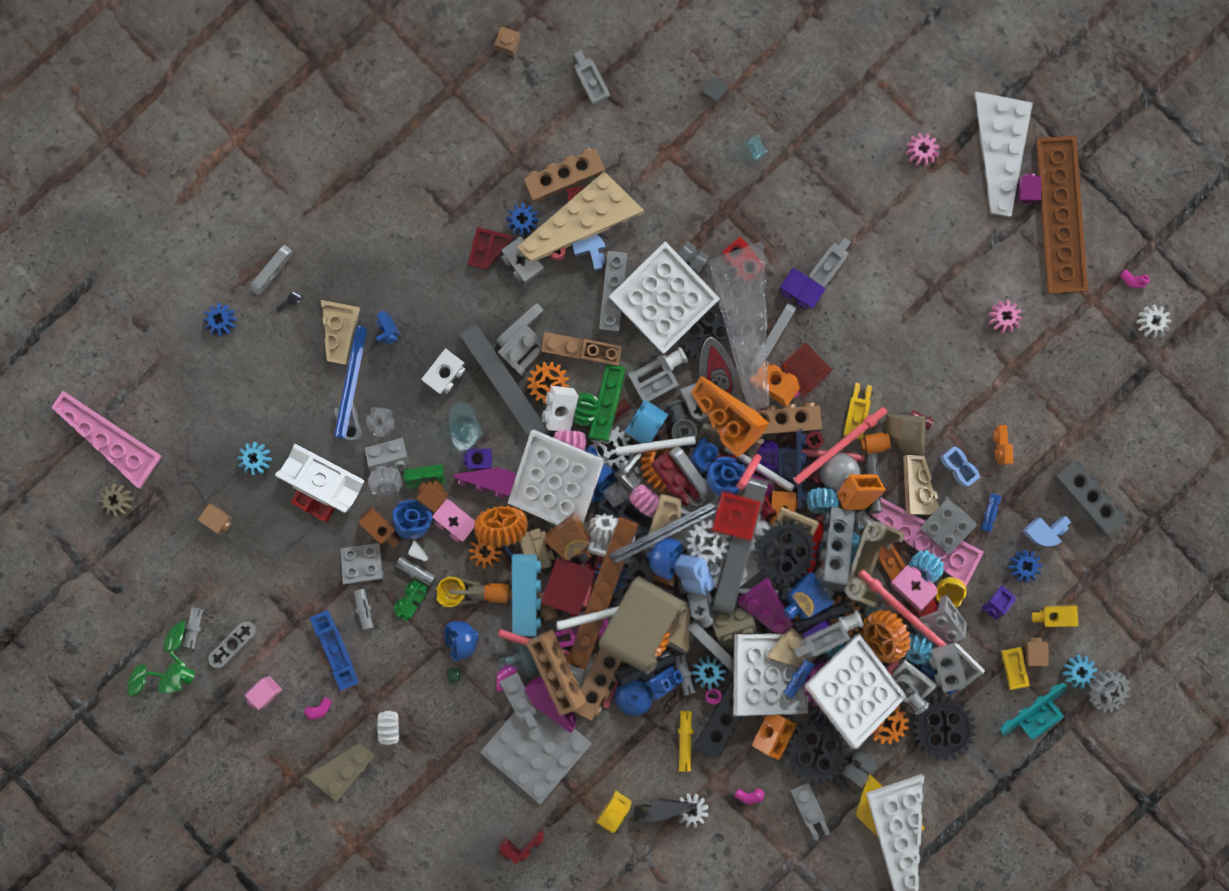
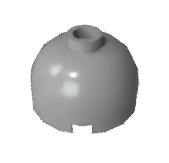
M838 452L820 468L821 482L824 483L826 488H832L834 491H839L849 475H860L857 461L841 452Z

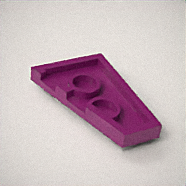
M768 578L738 598V604L775 634H783L793 627V620H790L784 614L786 608L780 602L778 594L771 587V582Z

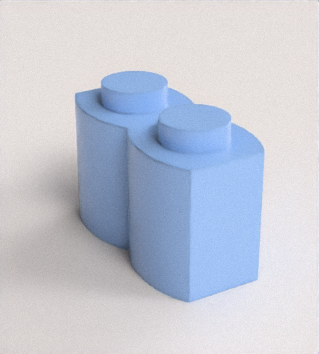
M951 447L940 456L942 464L945 468L952 471L955 480L964 487L970 486L980 478L978 470L971 463L967 462L965 454L959 448Z
M688 555L680 556L675 563V570L681 578L684 590L689 593L708 596L714 587V580L708 572L705 560Z

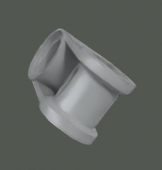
M696 383L680 389L691 418L696 422L704 421L707 418L706 412H702V416L694 414L696 408L702 410L691 393Z
M352 403L347 430L355 428L356 434L353 437H348L346 433L345 438L350 442L358 441L362 435L354 403ZM336 407L334 408V413L337 419L339 409Z
M687 593L691 614L696 619L697 624L702 628L711 626L714 622L710 593L708 596Z

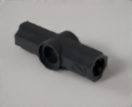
M666 648L661 655L656 657L657 665L649 674L630 664L616 669L614 676L618 685L622 687L638 679H651L654 677L655 672L673 665L675 661L670 649Z

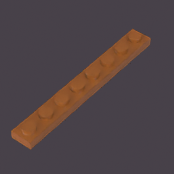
M619 517L584 615L609 608L626 561L625 559L614 564L609 555L632 543L639 524ZM604 619L580 625L568 664L583 670L587 669Z

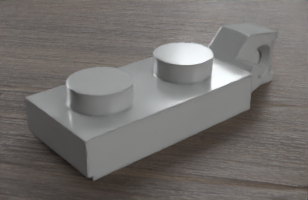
M581 50L574 53L578 63L574 65L575 71L592 104L595 105L609 98L610 93L594 62L590 58L585 59Z
M844 238L839 246L834 243L809 274L808 278L825 287L847 258L846 256L849 253L845 250L851 241Z
M839 621L805 637L801 641L803 645L794 649L797 658L808 654L809 657H815L850 640V637L842 621Z
M518 672L500 681L517 717L521 721L525 719L529 728L537 725L538 723L533 716L537 711L525 691L526 687Z

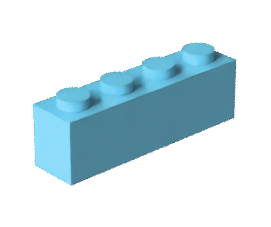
M513 554L512 633L520 636H536L537 629H541V617H537V610H541V598H537V592H541V580H537V573H541V561H537V554Z

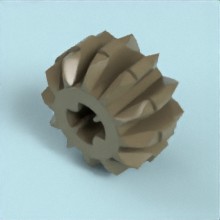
M112 484L111 488L106 486V493L100 492L99 494L104 497L103 500H98V503L104 504L100 508L101 511L107 510V516L113 514L114 517H119L120 513L126 515L125 508H132L128 501H133V498L127 497L131 491H124V485L118 487L117 484ZM113 497H117L116 499L119 501L118 504H115V502L113 501Z

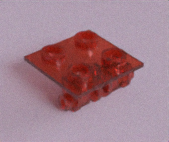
M806 342L779 367L785 374L791 373L798 379L800 387L798 391L804 397L832 371L826 362Z

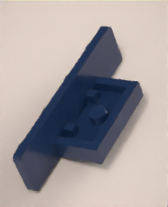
M802 428L797 430V447H779L778 449L779 476L795 485L794 488H798V509H803L804 504H807V492H804L803 484H807V478L799 485L793 479L803 471V465H806L807 460L806 453H803V446H806V434H802Z

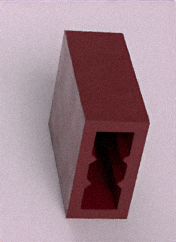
M557 556L541 603L579 616L595 572L591 568L592 564L587 562H580L579 564L573 562V558L567 561L562 556Z

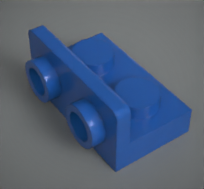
M385 311L378 313L379 319L376 321L380 329L384 330V333L377 336L376 339L382 344H392L398 340L397 337L401 334L390 314Z

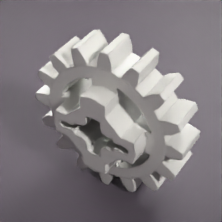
M618 426L615 430H612L609 442L591 440L594 442V445H590L596 451L597 446L603 449V457L599 453L597 457L604 459V464L608 463L611 467L613 463L618 466L620 460H625V455L629 456L624 454L614 460H609L611 455L616 454V449L608 452L607 447L603 445L614 442V447H620L617 443L619 436L624 446H630L627 444L630 437L624 438L625 431L619 433Z
M702 520L701 526L694 524L696 530H689L688 532L692 536L686 538L687 541H691L687 548L693 549L690 555L697 554V557L704 558L706 563L708 559H711L714 563L715 557L722 559L721 553L728 552L724 547L730 545L725 539L730 536L718 532L706 533L703 530L704 528L713 529L712 520H709L708 524H705ZM698 534L700 540L699 544L695 546V537ZM704 537H714L711 541L712 546H702L705 542ZM721 537V546L718 549L716 546L717 539ZM706 549L710 550L713 554L704 555L700 552Z

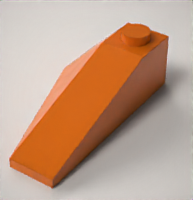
M703 376L699 378L691 391L702 411L706 412L711 420V426L713 429L716 428L721 436L720 440L723 445L737 457L741 456L761 437L769 424L756 411Z

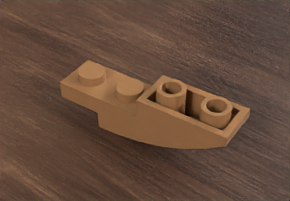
M543 332L540 352L619 366L622 346Z

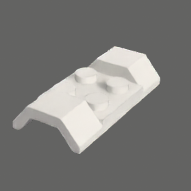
M296 444L293 446L281 470L275 475V477L292 485L298 491L343 513L349 511L364 484L363 479Z

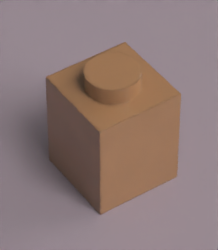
M500 27L494 44L496 51L514 57L520 42V33Z
M208 504L198 521L214 532L222 533L226 532L231 526L230 520L232 517L214 504Z
M1031 637L1030 641H1024V661L1026 666H1049L1048 642L1042 641L1041 637Z

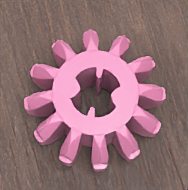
M919 133L917 138L912 136L911 142L906 145L909 148L906 151V155H912L909 159L910 162L914 159L917 160L916 166H919L922 161L925 167L928 165V162L933 163L935 161L934 157L939 155L935 151L939 148V145H933L936 138L929 140L930 134L928 133L924 138L922 133ZM921 146L923 149H926L925 153H923V151L921 150L919 151V148Z
M1006 300L1005 303L998 301V306L993 305L991 307L994 312L988 313L989 317L994 318L989 321V324L995 323L996 325L993 329L997 330L1000 327L1001 333H1005L1006 329L1011 333L1013 332V327H1019L1016 321H1022V317L1017 316V314L1022 311L1021 309L1015 310L1017 307L1016 303L1010 306V300ZM1007 313V314H1008V317H1007V318H1009V319H1007V320L1004 321V320L1002 319V317H1003L1004 315H1001V314Z
M568 430L555 432L554 439L580 450H585L586 439L584 433Z
M640 484L632 491L629 497L632 504L649 517L654 516L660 497L652 489Z

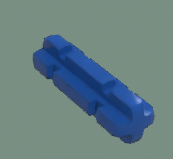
M997 494L990 495V504L987 505L983 518L984 522L981 525L982 531H992V522L995 521L999 508L997 505L1001 501V496Z

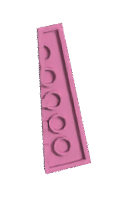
M64 391L61 392L52 406L66 422L73 426L81 436L86 438L96 450L101 452L111 464L116 466L138 488L143 486L162 457Z
M881 498L882 513L869 514L880 523L905 533L903 540L918 552H925L927 550L930 554L934 553L936 557H940V561L944 563L943 571L951 577L959 579L967 586L984 552L962 541L948 554L921 530L925 520L915 515H906V510Z

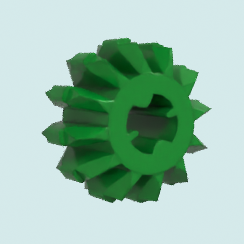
M582 392L578 395L573 423L580 426H590L592 424L598 403L597 396Z

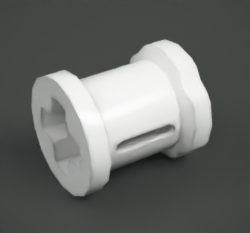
M678 347L677 351L668 356L663 355L671 371L679 364L688 362L681 347Z
M857 610L851 615L838 617L839 621H842L847 633L848 630L864 627Z

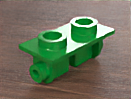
M443 464L404 470L403 477L406 489L418 488L423 481L427 483L429 479L433 482L436 480L441 484H445Z
M416 579L410 582L405 588L404 596L394 606L395 610L393 612L397 617H401L405 621L408 618L411 619L418 608L413 604V601L421 603L427 594L426 590L428 587L420 584Z

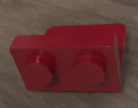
M541 827L520 850L505 836L498 847L500 855L506 860L510 859L515 864L519 861L523 863L530 855V849L533 846L537 848L544 840V829Z

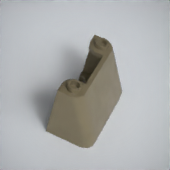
M876 521L870 522L866 526L848 578V585L845 588V593L850 599L877 608L881 607L883 599L878 597L876 592L868 588V584L858 576V573L863 569L872 577L881 547L890 549L891 544L894 542L902 543L905 533Z
M637 577L631 584L604 632L599 647L649 674L657 665L654 653L673 619L677 620L685 615L687 603L643 578Z

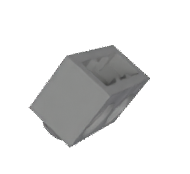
M952 643L931 649L933 657L929 659L932 669L937 671V674L934 675L937 686H941L944 693L966 687L963 668L955 644Z

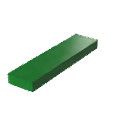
M606 364L589 434L590 440L610 441L626 373L624 366Z

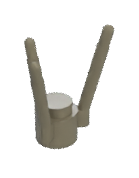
M459 578L464 584L473 587H469V590L449 591L450 594L468 595L470 600L462 601L457 606L479 604V601H484L485 585H480V582ZM442 605L439 606L440 609L450 608V607H443Z

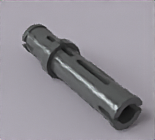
M875 453L865 455L866 475H878L879 477L878 455ZM881 496L869 505V513H882Z

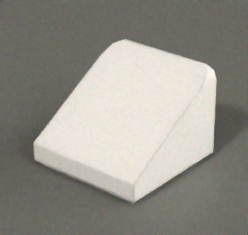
M414 540L408 554L422 561H429L427 554L418 542Z

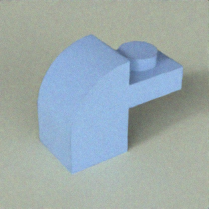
M597 234L583 241L579 240L572 243L575 257L590 253L595 272L602 270L605 260L603 253L598 251L605 250V244Z
M1062 516L1049 527L1042 518H1036L1022 532L1036 545L1054 546L1062 542L1057 535L1061 536L1069 529L1068 525L1071 521L1066 516Z

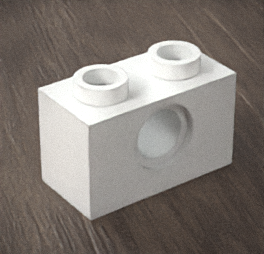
M445 348L421 380L442 395L444 392L447 394L454 385L452 381L456 377L460 378L466 370L464 368L466 364ZM443 368L450 369L449 377L441 378L440 371Z
M551 386L550 393L546 395V411L542 413V422H544L547 430L571 431L578 395L574 388ZM558 407H562L561 410L555 411Z

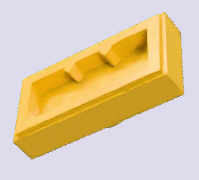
M1022 648L1002 650L1001 655L1009 690L1030 686Z

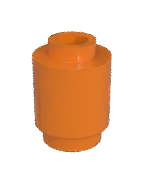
M880 432L864 435V439H861L862 451H866V454L886 452V449L891 448L889 434Z
M490 583V585H485L484 601L508 604L509 600H512V588H509V584Z

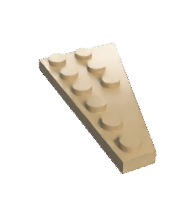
M603 172L517 248L532 263L553 254L558 249L567 248L574 242L583 241L610 229L613 225L620 222L624 223L629 218L645 213L608 174Z

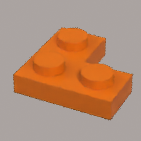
M1007 425L995 426L993 441L996 442L997 450H994V460L997 461L998 466L1014 464L1013 446L1008 444Z

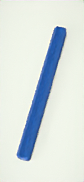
M356 326L334 433L335 437L339 439L346 438L367 332L364 326Z

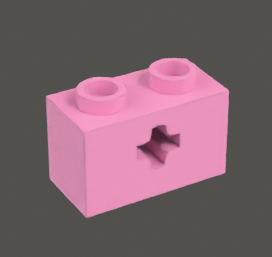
M446 499L432 516L435 519L434 524L441 530L446 528L450 531L449 536L456 542L460 540L465 542L474 530L475 520L449 499ZM456 517H458L457 522L459 523V525H454L451 527L450 525L452 522L450 521V518L455 519Z
M907 565L891 582L890 586L918 612H921L938 592L935 590L936 586L931 581H925L921 577L922 574L918 569ZM918 584V590L913 591L911 589L912 585Z
M270 676L262 678L245 694L248 698L246 701L253 709L257 708L259 710L266 707L282 689Z

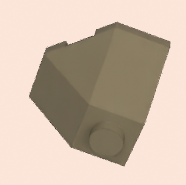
M886 414L885 434H889L892 442L903 454L924 456L926 417Z

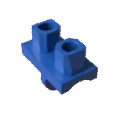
M704 437L699 441L696 448L693 449L689 460L696 470L699 469L703 473L707 471L711 461L718 456V448L714 444L707 443Z
M670 666L646 683L653 692L654 700L678 686L683 681L680 670L674 671L673 666Z

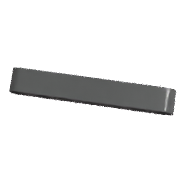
M473 323L459 333L527 435L529 436L532 430H536L549 436L550 432L477 324Z
M751 477L744 488L742 497L761 502L754 529L755 533L768 482ZM731 536L712 610L732 615L752 541Z

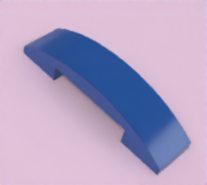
M329 610L310 617L315 633L319 636L333 669V675L340 691L358 684L359 681L352 661Z

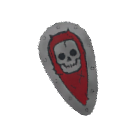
M712 337L707 338L700 355V377L703 376L722 390L736 397L740 390V381L733 362L720 342Z

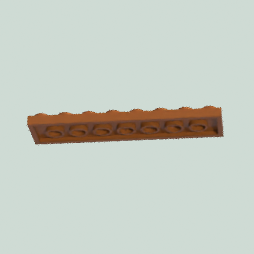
M1077 137L1037 138L1036 150L1038 177H1041L1040 203L1047 294L1087 292L1088 281Z

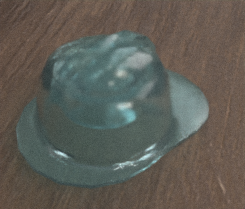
M461 402L455 404L449 412L452 442L458 449L467 450L479 440L481 426L476 421L474 410L470 405Z

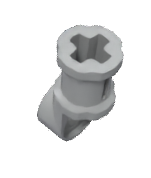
M906 674L899 675L896 683L907 696L903 701L913 708V712L916 715L923 713L929 706V703L918 694V690L914 687L915 682L911 676ZM900 682L907 683L909 687L903 686Z

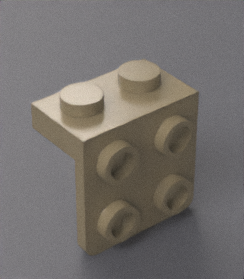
M741 606L734 607L732 615L725 613L714 615L712 626L719 646L726 652L734 650V634H757L752 615Z

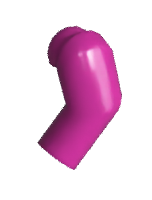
M738 788L734 797L747 805L762 802L765 793L762 789L757 788L753 793L748 794Z

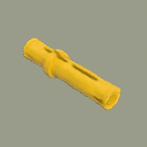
M686 710L685 712L680 711V728L678 729L680 734L678 771L685 772V770L687 772L691 771L692 711Z

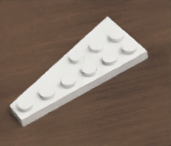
M974 92L982 156L985 164V178L987 179L990 214L1010 218L1033 103Z
M922 774L866 793L893 891H918L919 845H921L922 784L924 783V776Z

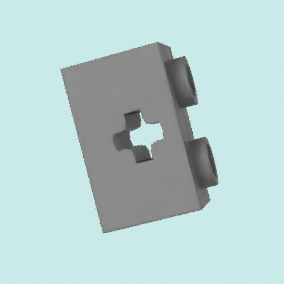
M520 236L502 249L504 255L501 258L507 266L512 265L515 269L513 274L519 282L523 280L527 284L542 273L544 268L538 260L531 263L518 250L517 246L524 241ZM518 258L525 259L524 266L518 264Z

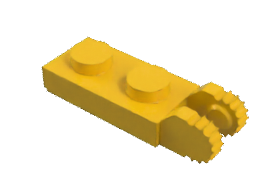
M855 382L843 436H847L864 422L863 419L868 416L872 386L867 385L864 399H859L860 383ZM864 432L856 439H863Z

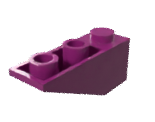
M497 467L454 474L453 477L457 478V483L468 486V483L476 485L475 489L487 492V489L495 491V496L505 499L506 495L510 496L517 473Z
M542 676L530 680L525 691L533 706L568 732H573L577 723L575 714L568 712L560 716Z

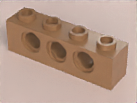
M587 148L580 152L581 155L573 157V155L568 156L562 160V163L557 165L552 163L545 166L543 171L528 173L527 177L524 178V182L533 203L598 177L605 172L597 149ZM578 163H586L587 169L584 171L578 170L576 168ZM561 170H567L570 173L567 178H560L558 174ZM545 177L551 179V184L548 186H543L540 183Z
M803 403V407L796 408L795 404H788L787 407L783 405L784 409H776V406H765L764 410L756 411L769 422L762 435L793 433L801 428L802 432L822 429L820 406H815V403ZM801 412L805 415L803 423L796 421V413ZM777 414L785 416L786 421L784 424L780 425L776 422L775 417Z
M553 629L526 642L560 716L576 710L586 703Z
M601 648L581 687L586 703L573 711L591 721L593 717L597 718L602 709L599 706L602 699L606 700L611 692V689L608 688L611 681L616 682L614 672L618 669L620 663L625 664V661ZM611 656L615 659L616 663L613 667L605 666L604 660L606 657ZM599 674L604 675L607 679L603 685H598L595 682V677ZM590 692L597 694L598 699L594 703H590L586 699V695Z

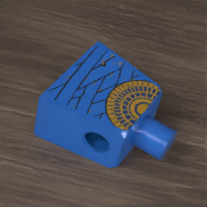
M810 572L807 575H803L802 579L785 596L790 605L784 610V614L790 620L796 615L800 619H806L835 602L824 588L819 587V581Z

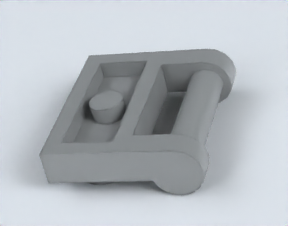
M524 324L498 353L522 376L526 372L525 369L542 353L540 352L542 340ZM536 343L538 346L518 364L517 362Z
M662 355L656 357L657 360L635 372L630 371L627 373L643 402L644 400L649 402L679 386ZM660 366L664 370L642 383L638 381V378Z

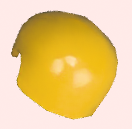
M446 577L438 584L436 588L437 601L443 607L451 608L459 605L464 600L466 595L449 593L450 590H466L464 582L458 577Z
M948 577L942 579L937 585L936 591L938 593L935 597L939 603L940 598L947 595L954 606L959 607L966 597V586L957 578Z

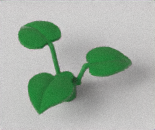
M181 621L173 626L167 633L164 641V651L169 652V655L176 662L171 663L164 674L146 671V665H138L132 671L128 680L127 694L133 697L140 693L148 675L161 677L158 691L162 694H170L181 690L180 682L189 685L193 681L195 676L194 670L185 667V663L174 654V651L178 650L182 642L186 621Z

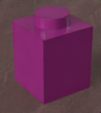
M1034 173L1023 174L1017 183V203H1038L1041 200V177L1035 176Z

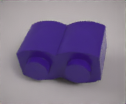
M792 268L779 290L782 291L780 294L788 300H791V298L798 301L797 305L807 311L808 308L810 310L814 308L825 288L800 271Z

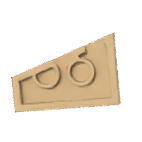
M321 300L324 316L323 325H325L327 361L348 365L360 308Z
M905 455L903 456L906 515L931 516L939 507L937 502L938 495L933 490L930 481L932 477L925 457Z
M661 494L648 534L681 518L680 499ZM681 531L669 537L682 543Z

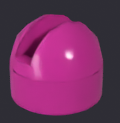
M713 688L707 690L705 693L706 702L713 705L719 703L721 700L720 691ZM708 694L717 695V699L708 698Z

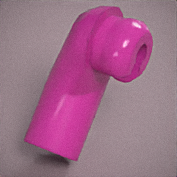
M1127 269L1119 275L1130 288H1144L1150 282L1147 275L1133 276Z
M506 665L497 673L496 691H504L500 681L517 673L515 666Z
M324 697L318 707L312 708L309 706L305 708L304 715L309 720L322 718L326 715L333 701Z

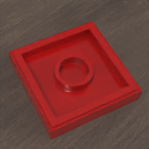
M722 492L712 531L752 541L761 502Z

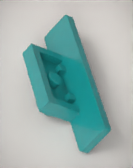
M1064 683L1054 685L1047 695L1035 699L1033 705L1028 709L1027 707L1021 709L1017 717L1013 720L1008 719L1001 725L1002 728H1000L1002 736H1007L1020 726L1033 741L1062 720L1064 716L1053 704V701L1067 692L1066 685Z

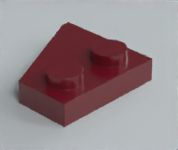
M476 227L467 265L487 270L502 253V249L513 240V235Z

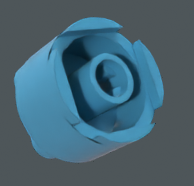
M644 400L624 433L641 444L651 443L668 414Z

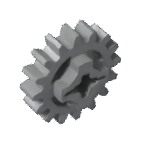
M1114 669L1112 672L1106 670L1105 675L1100 672V678L1094 677L1095 684H1090L1092 691L1088 692L1091 696L1089 701L1098 710L1104 713L1108 710L1111 713L1113 708L1119 709L1120 703L1125 704L1124 698H1129L1126 691L1131 690L1127 686L1130 682L1126 679L1125 675Z

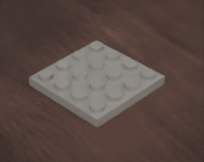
M535 708L537 713L533 716L538 723L537 725L529 728L526 720L521 721L514 712L480 753L535 801L541 804L592 743L575 728L570 733Z

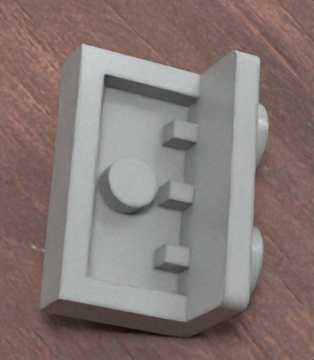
M403 438L365 447L368 467L373 477L383 476L394 471H402L410 467Z
M644 452L628 454L630 457L618 465L617 468L619 470L614 475L630 492L644 479L642 478L644 472L639 470L642 466L639 462L643 458L641 455Z

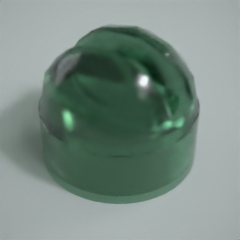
M450 668L446 670L450 685L460 681L462 674L459 669Z

